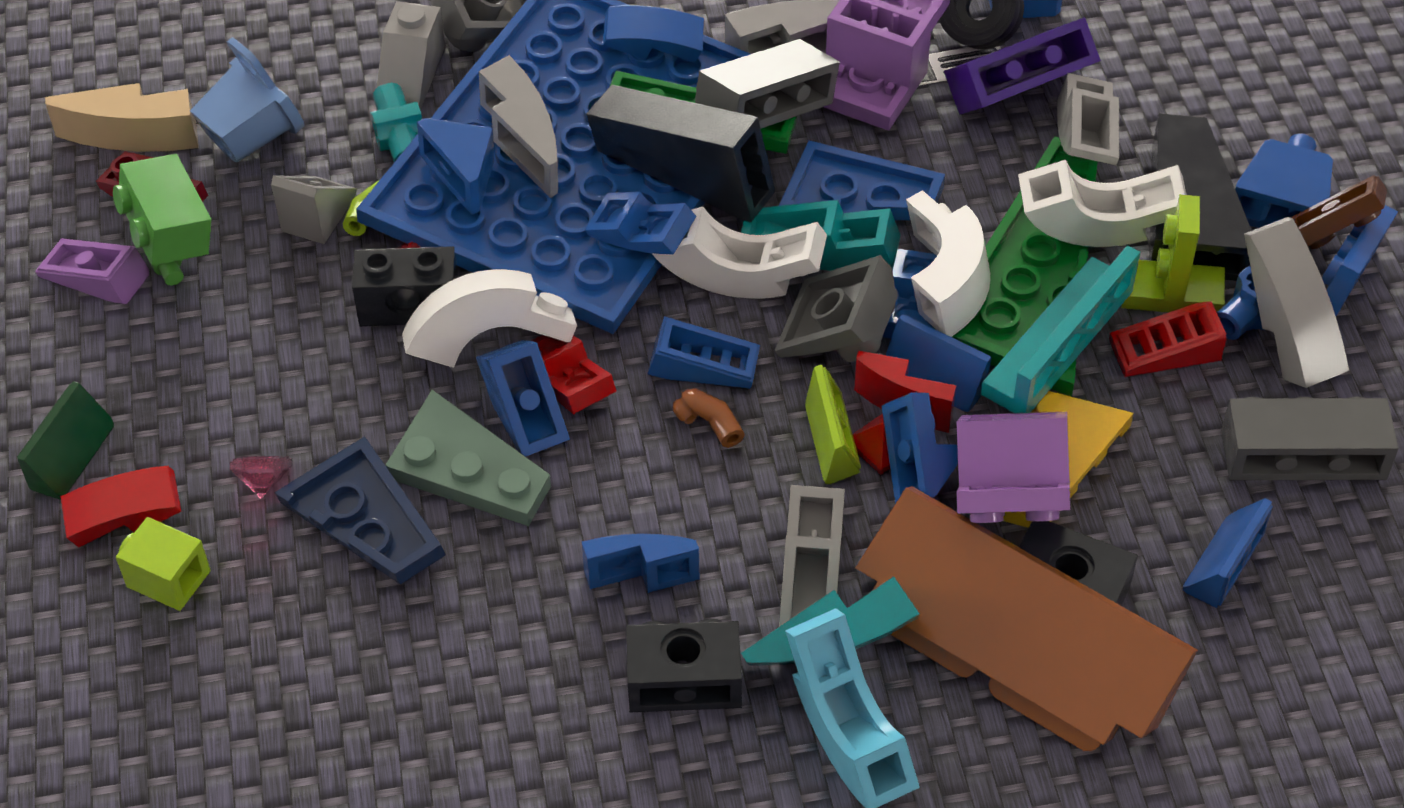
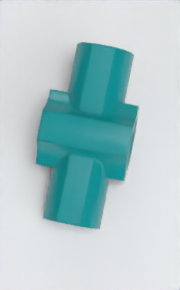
M387 83L380 85L373 92L377 111L370 112L379 151L390 149L393 162H395L418 134L417 122L422 120V115L418 102L407 104L400 85L397 83Z

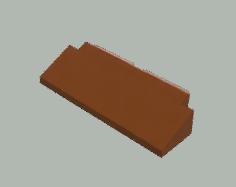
M913 486L905 488L855 569L877 581L873 590L894 576L920 613L917 619L890 635L958 676L969 677L979 670L991 677L989 680V690L996 699L1083 751H1093L1101 744L1104 745L1112 740L1119 726L1141 739L1158 728L1198 651L1196 648L983 526L970 522L969 518L962 514H957L955 510Z

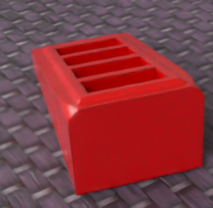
M1212 301L1192 304L1110 332L1109 341L1123 376L1129 377L1221 361L1226 343V332ZM1182 336L1183 341L1178 343L1176 337ZM1160 340L1163 348L1158 350L1154 341ZM1140 343L1144 355L1137 357L1133 344Z

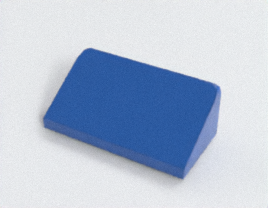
M902 314L898 318L886 352V356L909 360L908 376L956 385L954 407L962 411L969 412L982 396V383L989 375L991 357L907 315Z
M1264 498L1229 514L1224 519L1184 583L1183 591L1215 608L1218 605H1222L1265 534L1273 509L1272 501Z

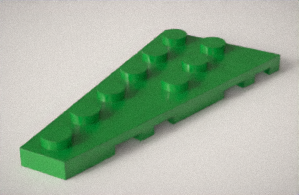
M1054 136L1034 168L1037 169L1066 160L1076 175L1096 182L1098 161L1068 155L1061 145L1060 138ZM1021 190L985 246L990 268V287L986 300L976 316L963 329L952 336V338L991 357L990 365L995 367L1087 263L1088 246L1060 241L1043 233L1032 224L1024 212ZM1076 359L1051 389L1072 397Z

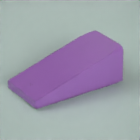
M64 238L59 240L35 271L40 278L120 304H127L149 276V268L135 246Z

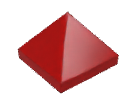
M882 413L853 433L858 455L880 475L890 469Z

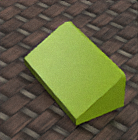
M818 365L813 369L805 407L823 481L826 484H832L860 473L861 465L842 392L826 367Z

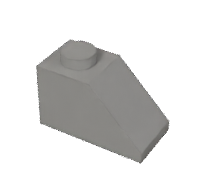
M396 1L383 31L377 87L387 83H397L403 90L407 104L418 102L420 110L446 48L440 7Z

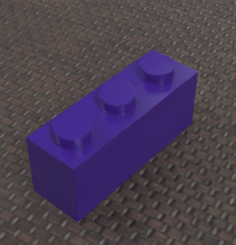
M1083 17L943 72L960 115L986 107L1101 60L1086 18Z

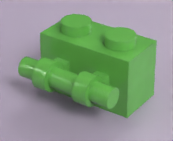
M177 153L120 164L119 185L113 187L116 209L120 215L126 214L130 222L132 241L136 248H143L154 272L161 275L167 285H176L184 277L180 269L182 260L209 254L212 219Z

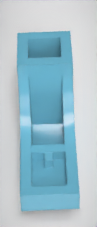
M835 608L785 630L798 671L792 674L805 712L826 755L855 798L865 808H877L920 788L905 737L888 722L870 692L859 663L845 614Z

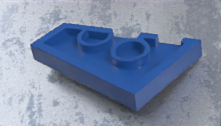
M808 140L779 206L838 200L843 213L890 208L895 220H910L906 199L923 190L938 203L944 189L945 174Z
M1385 205L1384 209L1381 210V214L1375 220L1361 227L1354 226L1337 255L1332 259L1322 276L1324 284L1328 285L1327 293L1335 316L1338 315L1398 211Z

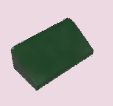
M73 381L69 384L17 456L29 489L56 499H61L60 496L70 491L114 428V422L110 415L78 382Z

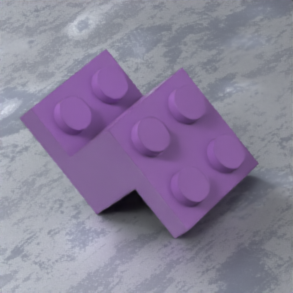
M839 0L827 17L826 54L840 61L833 103L824 106V108L889 131L927 74L931 31L950 4V0Z
M1067 411L961 415L957 420L959 488L956 491L957 514L970 513V522L973 523L1004 521L1003 516H1005V512H1026L1027 521L1059 520L1060 511L1070 510Z

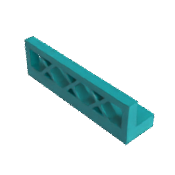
M1127 245L1110 266L1091 257L982 383L981 395L1013 413H1030L1133 292L1141 252Z

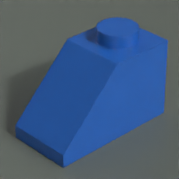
M521 340L476 357L492 405L519 453L526 457L570 440L537 342Z

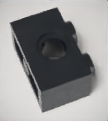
M455 247L354 250L352 291L359 327L406 325L414 311L431 293L444 284L459 278Z
M1032 521L1019 548L1121 606L1131 586L1138 557L1135 553L1050 521Z
M704 619L697 623L667 624L662 621H649L642 625H626L627 683L630 713L742 708L739 621ZM678 660H690V661H693L692 663H689V664H677V663H675V662L678 661Z

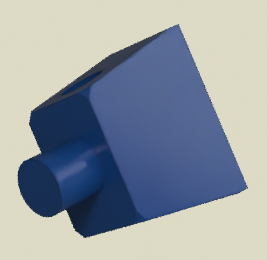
M1294 134L1289 138L1288 143L1274 139L1264 141L1235 187L1249 226L1260 228L1286 217L1290 218L1330 198L1333 159L1329 154L1316 151L1317 145L1312 137L1306 134Z

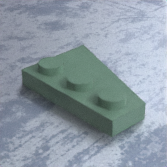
M431 390L385 465L397 482L526 526L531 524L551 488L549 473L433 390Z

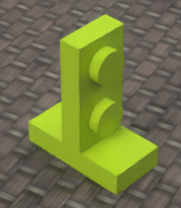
M1179 194L1175 215L1166 214L1163 244L1168 245V249L1159 248L1157 261L1139 259L1133 292L1124 301L1121 308L1169 313L1192 304L1212 301L1216 312H1218L1225 305V267L1193 265L1200 234V196Z

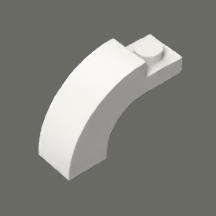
M1066 160L1018 174L1024 212L1032 224L1043 233L1055 239L1082 246L1111 247L1146 241L1145 228L1165 223L1166 214L1175 215L1179 194L1187 195L1183 176L1178 165L1115 183H1099L1083 179L1071 170Z
M922 190L906 199L913 234L937 257L928 267L911 277L919 314L936 330L952 337L976 316L989 292L990 268L983 231L978 218L967 205L952 213L944 203H936Z
M704 207L692 209L696 218L674 255L652 253L669 271L702 289L737 298H774L786 295L790 279L819 271L827 234L818 222L769 235L744 234L723 226Z
M493 269L466 274L444 284L431 293L414 311L405 326L402 336L406 354L454 368L457 358L465 345L472 338L486 330L506 326L518 327L569 343L577 323L572 309L568 307V303L561 297L546 292L536 296L537 291L531 274L515 270Z

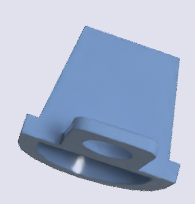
M231 37L227 44L236 56L229 62L231 68L198 101L190 112L211 140L231 160L239 162L286 131L296 134L304 127V121L288 95L275 86L255 55L235 38Z

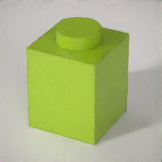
M146 517L135 533L129 534L123 540L116 555V560L127 588L178 611L182 610L211 571L201 540L149 517Z

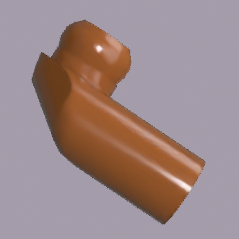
M697 388L682 391V397L673 402V412L680 421H684L685 424H691L700 416L710 424L723 447L736 446L743 440L745 433L725 401Z

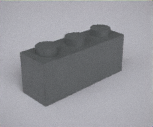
M801 39L700 70L696 86L695 103L758 117L760 128H764L832 104L840 61Z
M1355 396L1350 398L1246 397L1243 399H1229L1221 429L1229 480H1387L1399 449L1388 398Z

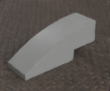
M839 0L783 1L725 14V44L754 54L801 39L826 53L827 17Z
M508 55L479 71L480 105L492 115L493 141L551 198L558 194V160L556 138L550 115L528 75Z
M1067 73L1057 100L1058 133L1064 151L1071 156L1117 165L1119 160V97L1113 96V83Z
M1286 217L1245 233L1244 236L1262 328L1274 332L1283 379L1308 388L1349 371L1344 344L1333 306L1316 263L1294 219Z
M791 485L779 627L831 591L835 590L836 593L838 592L845 489Z

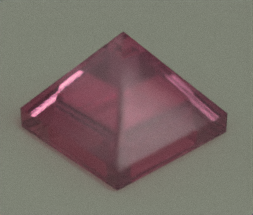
M241 456L230 461V470L261 499L292 467V458H289V456Z

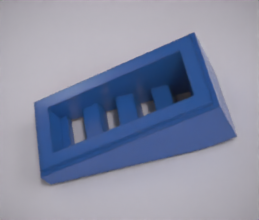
M664 316L655 340L647 375L669 380L751 388L760 345ZM690 352L700 353V354H699V356H695V355L690 354ZM711 355L720 356L719 362L710 360ZM731 357L741 358L739 368L730 366Z

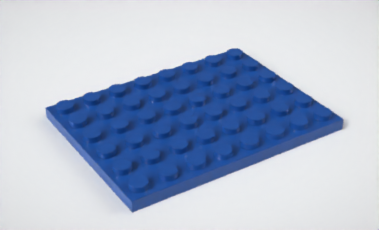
M527 0L430 119L492 127V115L480 105L479 71L510 55L528 75L550 115L556 138L558 194L550 198L493 141L494 163L479 212L471 215L420 156L417 134L357 207V222L407 244L411 241L416 242L421 248L454 246L457 266L473 273L493 269L529 273L532 275L537 291L536 296H539L542 292L557 295L568 303V307L572 309L575 318L614 334L662 264L652 253L630 250L605 243L590 237L584 231L606 194L641 192L651 204L686 203L691 210L703 207L705 202L597 151L586 113L610 87L615 71L696 87L700 70L751 54L703 35L702 52L695 63L652 48L644 60L603 46L606 10L610 6L628 4L618 0Z

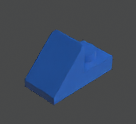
M909 393L882 405L895 504L905 488L910 486L915 487L932 498L935 497L958 465L957 444H936L934 432L935 419L931 411L929 393Z

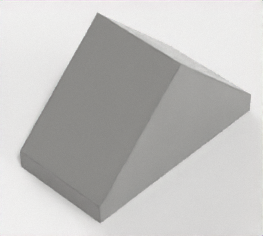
M273 175L271 183L281 231L325 244L349 208L357 191V188L316 176Z

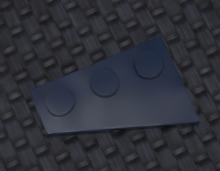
M365 436L274 492L281 504L399 584H402L446 556L435 535Z

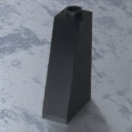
M611 85L586 113L597 151L744 221L752 222L775 193L761 128L756 116Z
M1159 113L1152 144L1151 173L1178 165L1183 176L1186 194L1200 196V234L1193 265L1225 267V280L1237 281L1238 275L1246 267L1250 266L1244 234L1250 232L1251 228L1206 117ZM1164 223L1150 227V261H1157L1159 248L1168 249V245L1163 244Z

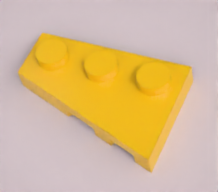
M1048 391L1030 413L1067 411L1071 498L1077 491L1078 484L1093 466L1097 467L1104 459L1108 448L1118 436L1122 437L1129 429L1134 413ZM1005 512V516H1003L1005 522L1029 528L1032 522L1026 520V512Z

